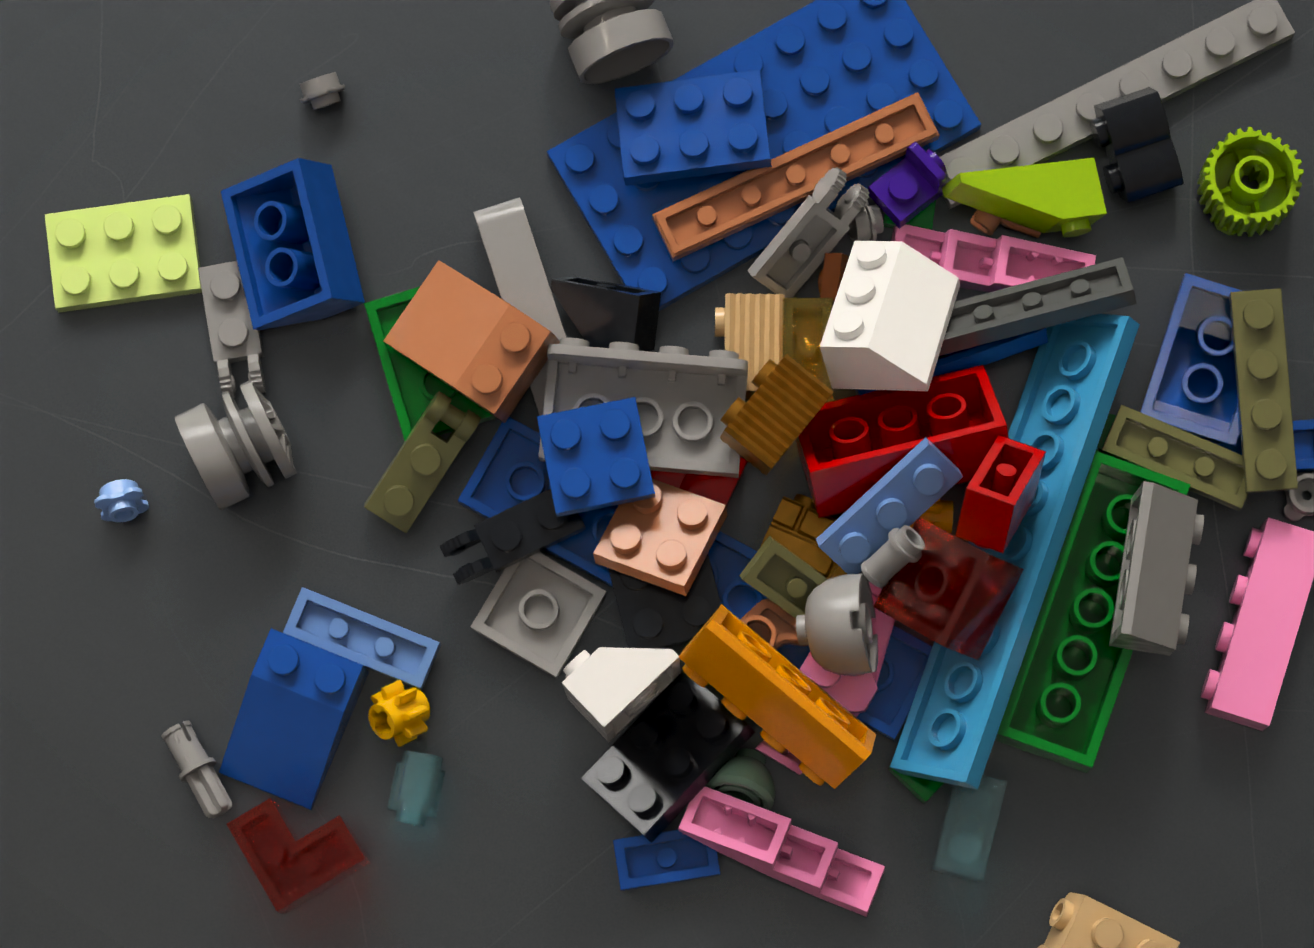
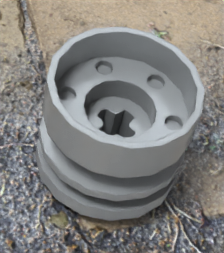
M550 0V9L554 19L560 21L558 26L561 36L568 39L576 38L568 47V52L580 82L599 84L620 79L655 63L672 49L674 41L662 12L656 9H648L655 0Z
M251 380L240 385L248 404L247 407L239 410L229 391L222 393L223 405L227 416L220 420H217L205 403L175 416V422L192 460L220 510L250 497L245 474L252 470L255 471L267 487L274 485V480L266 465L270 461H276L286 479L297 474L293 464L292 445L271 402L256 389Z

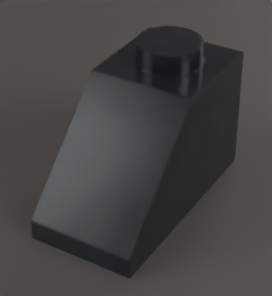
M579 276L552 279V292L584 340L589 341V346L609 348L611 342H629L637 344L639 351L654 350L661 292Z

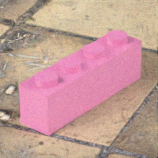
M1269 517L1263 522L1260 530L1252 527L1243 553V556L1251 558L1246 577L1237 575L1229 599V603L1237 605L1231 624L1223 622L1215 645L1216 651L1223 652L1218 670L1209 669L1201 692V698L1208 700L1205 713L1260 731L1270 726L1314 579V531Z

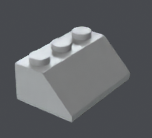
M1143 481L1132 496L1109 646L1170 656L1176 650L1177 644H1185L1189 627V614L1181 613L1184 594L1192 595L1197 573V565L1189 564L1192 544H1200L1204 526V515L1196 514L1198 499Z

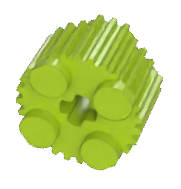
M1248 127L1246 132L1239 128L1234 135L1229 132L1223 142L1219 141L1216 147L1210 151L1197 181V184L1200 185L1197 194L1202 195L1199 204L1205 205L1204 214L1210 213L1212 215L1210 221L1211 223L1214 222L1217 230L1227 235L1237 233V236H1242L1243 232H1246L1248 237H1252L1255 231L1262 235L1266 229L1271 231L1275 225H1280L1294 206L1300 195L1298 191L1302 187V183L1299 180L1304 174V170L1299 169L1302 163L1301 159H1295L1298 153L1297 150H1290L1288 144L1282 146L1280 144V137L1274 140L1272 139V133L1268 132L1264 136L1261 130L1253 131L1252 127ZM1244 175H1248L1250 182L1257 180L1259 185L1256 189L1246 187L1241 182V179Z

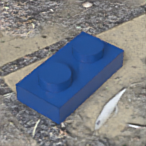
M678 830L661 832L652 843L643 835L613 840L621 891L721 875L717 851Z

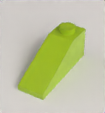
M1095 158L959 173L942 187L945 198L1041 233L1062 231L1063 237H1075L1090 232L1092 230L1091 225L1107 214Z

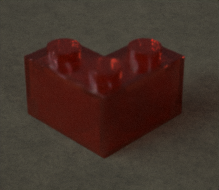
M269 798L226 824L276 911L284 915L371 863L348 822L340 815L298 839L279 804Z

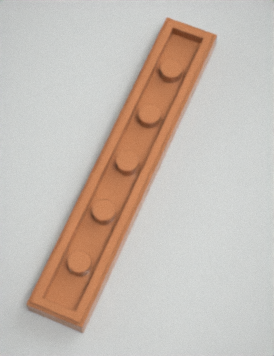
M917 92L771 159L772 167L747 170L652 214V219L674 262L804 202L809 195H813L815 185L832 168L837 167L844 171L847 176L846 180L849 181L906 155L907 147L913 142H917L923 147L938 140L939 133Z

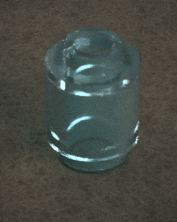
M403 751L402 761L396 762L387 810L396 812V822L424 827L426 818L436 819L445 777V771L441 770L442 757L415 751Z

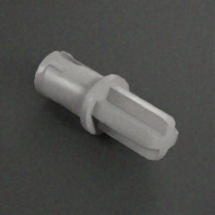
M183 721L181 723L182 728L179 723L170 727L161 737L167 744L181 770L178 776L182 782H188L206 817L214 819L222 816L232 808V801L213 768L217 762L213 757L207 756L190 721Z

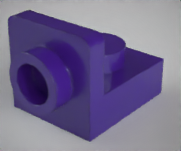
M913 142L907 147L906 157L868 186V195L900 229L943 195L942 187L945 186L947 179L946 167L935 152L930 149L925 151L917 142Z

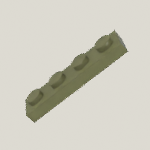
M1281 288L1230 292L1229 301L1245 493L1298 489L1282 291Z

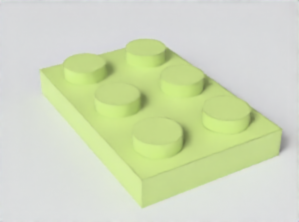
M190 194L45 214L54 303L58 313L202 293L198 271L200 261L193 202Z

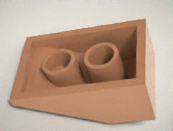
M440 260L433 267L383 340L387 345L503 423L506 422L547 362L548 345L559 344L560 342L550 330Z

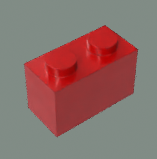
M998 435L966 487L955 536L970 541L978 547L1004 553L1035 499L1046 451Z

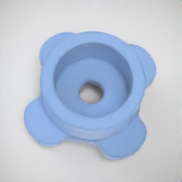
M129 479L115 480L105 484L100 488L99 497L94 501L95 507L102 510L100 514L101 519L104 521L127 522L136 518L138 514L144 513L149 508L148 501L141 498L143 496L142 489L138 487L135 481Z

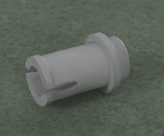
M904 525L900 529L893 528L888 533L889 540L861 564L862 573L876 587L882 588L906 564L917 562L922 557L921 551L925 548V543L918 532L910 526Z

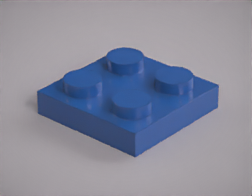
M635 397L537 416L557 517L655 498Z

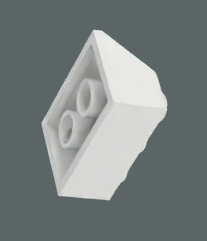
M854 241L820 344L832 389L928 391L960 288L959 278L902 241Z
M599 647L591 655L584 650L564 668L563 672L566 674V679L562 682L568 700L610 742L681 673L680 658L673 649Z

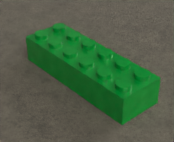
M1095 452L997 732L996 741L1084 773L1093 768L1133 652L1131 649L1109 646L1131 498L1143 481L1156 483L1187 495L1191 484L1101 452Z

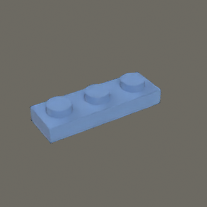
M925 437L816 538L818 547L847 574H859L862 571L861 564L889 540L888 533L893 528L900 529L904 525H912L963 477L958 467Z
M304 587L301 588L283 631L284 634L362 664L365 668L392 679L401 680L402 683L423 690L441 647V643Z

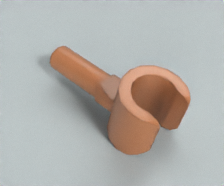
M978 209L970 220V224L987 235H993L999 224L1039 238L1041 234L1039 231Z

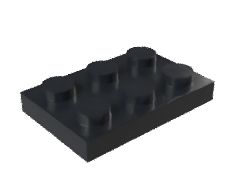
M682 671L581 779L652 843L714 775L751 738L755 731L747 722L737 718L721 703V700L706 687H701Z

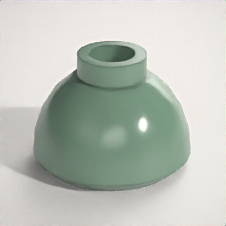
M743 748L738 750L736 757H732L706 784V787L770 810L774 805L775 784L770 771L765 767L766 758L763 754L753 749Z

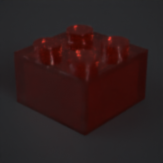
M919 517L912 528L918 532L925 543V548L921 551L922 557L917 562L906 564L883 586L873 607L936 643L979 660L1024 569L984 548L978 547L970 541L956 537V534Z

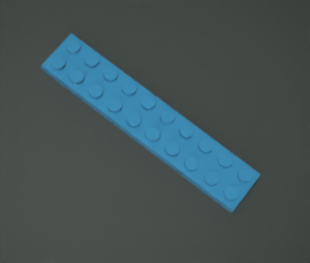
M1096 314L1046 328L1048 343L1040 345L1008 432L1009 439L1046 451L1035 499L1004 553L981 548L969 542L890 768L903 775L978 790L1140 325L1130 316Z

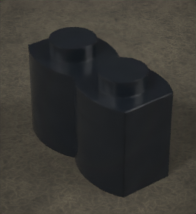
M1148 87L1094 105L1096 119L1090 120V127L1099 148L1105 147L1107 151L1109 165L1103 167L1107 186L1112 194L1118 193L1120 198L1130 203L1184 184L1180 163L1171 140L1166 113L1158 91Z

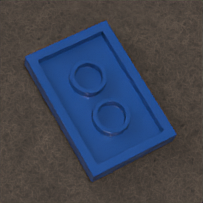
M760 70L614 89L623 177L626 186L772 167Z

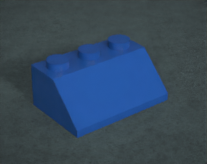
M297 158L221 191L253 330H264L326 319L365 303L331 164Z

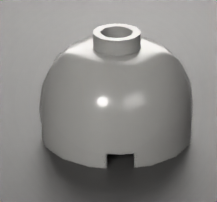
M862 573L844 574L827 579L815 587L808 596L805 615L796 616V632L799 645H809L813 659L824 670L837 675L855 676L877 671L878 635L873 634L871 618H876L868 579Z

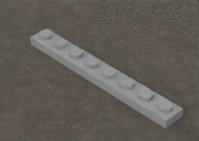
M1253 0L940 156L939 158L946 167V184L959 173L1041 164L1093 138L1090 120L1096 119L1094 105L1148 87L1158 91L1161 101L1164 103L1292 39L1295 31L1277 0ZM942 195L949 209L961 204Z

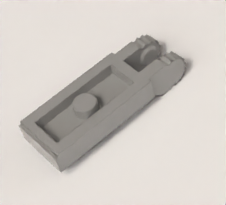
M837 167L828 170L825 176L815 185L813 195H809L747 270L754 279L775 294H784V300L787 302L795 296L824 261L825 253H830L850 229L849 224L860 212V209L864 207L869 198L867 188L859 183L854 184L837 201L835 211H831L828 208L829 205L838 196V193L842 191L847 182L846 173Z
M237 261L199 267L198 271L213 361L218 369L222 393L229 391L232 397L236 398L235 392L237 388L232 374L231 363L248 360L249 380L253 382L260 393H266L261 357H264L260 330H253Z

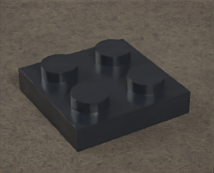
M708 554L686 596L609 569L628 648L663 649L690 642L721 605Z

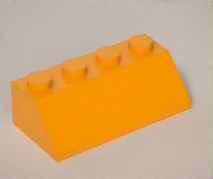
M720 605L679 655L680 660L685 663L682 670L690 679L704 688L709 683L724 696L721 699V703L728 711L741 720H744L747 716L763 729L759 734L764 741L780 753H783L786 749L801 761L798 766L799 769L817 785L822 786L826 782L833 789L837 788L872 753L876 734L724 605Z

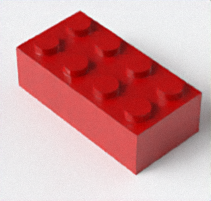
M984 365L934 376L928 391L876 390L863 395L827 402L797 437L796 443L817 515L820 518L841 514L848 510L925 437L959 468L963 477L956 484L971 481L998 435L1009 438L1006 421Z

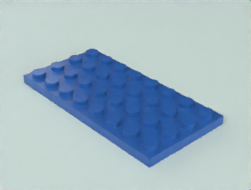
M815 0L673 80L760 70L771 159L917 92L939 133L938 140L922 147L925 151L930 149L938 154L979 131L981 128L980 121L906 0ZM617 112L547 151L548 158L623 285L661 292L659 311L760 255L802 204L799 203L673 262L652 219V214L747 170L626 186L623 177ZM906 155L847 181L842 191L838 193V196L828 208L834 212L837 201L854 184L859 183L868 189V186L903 160Z

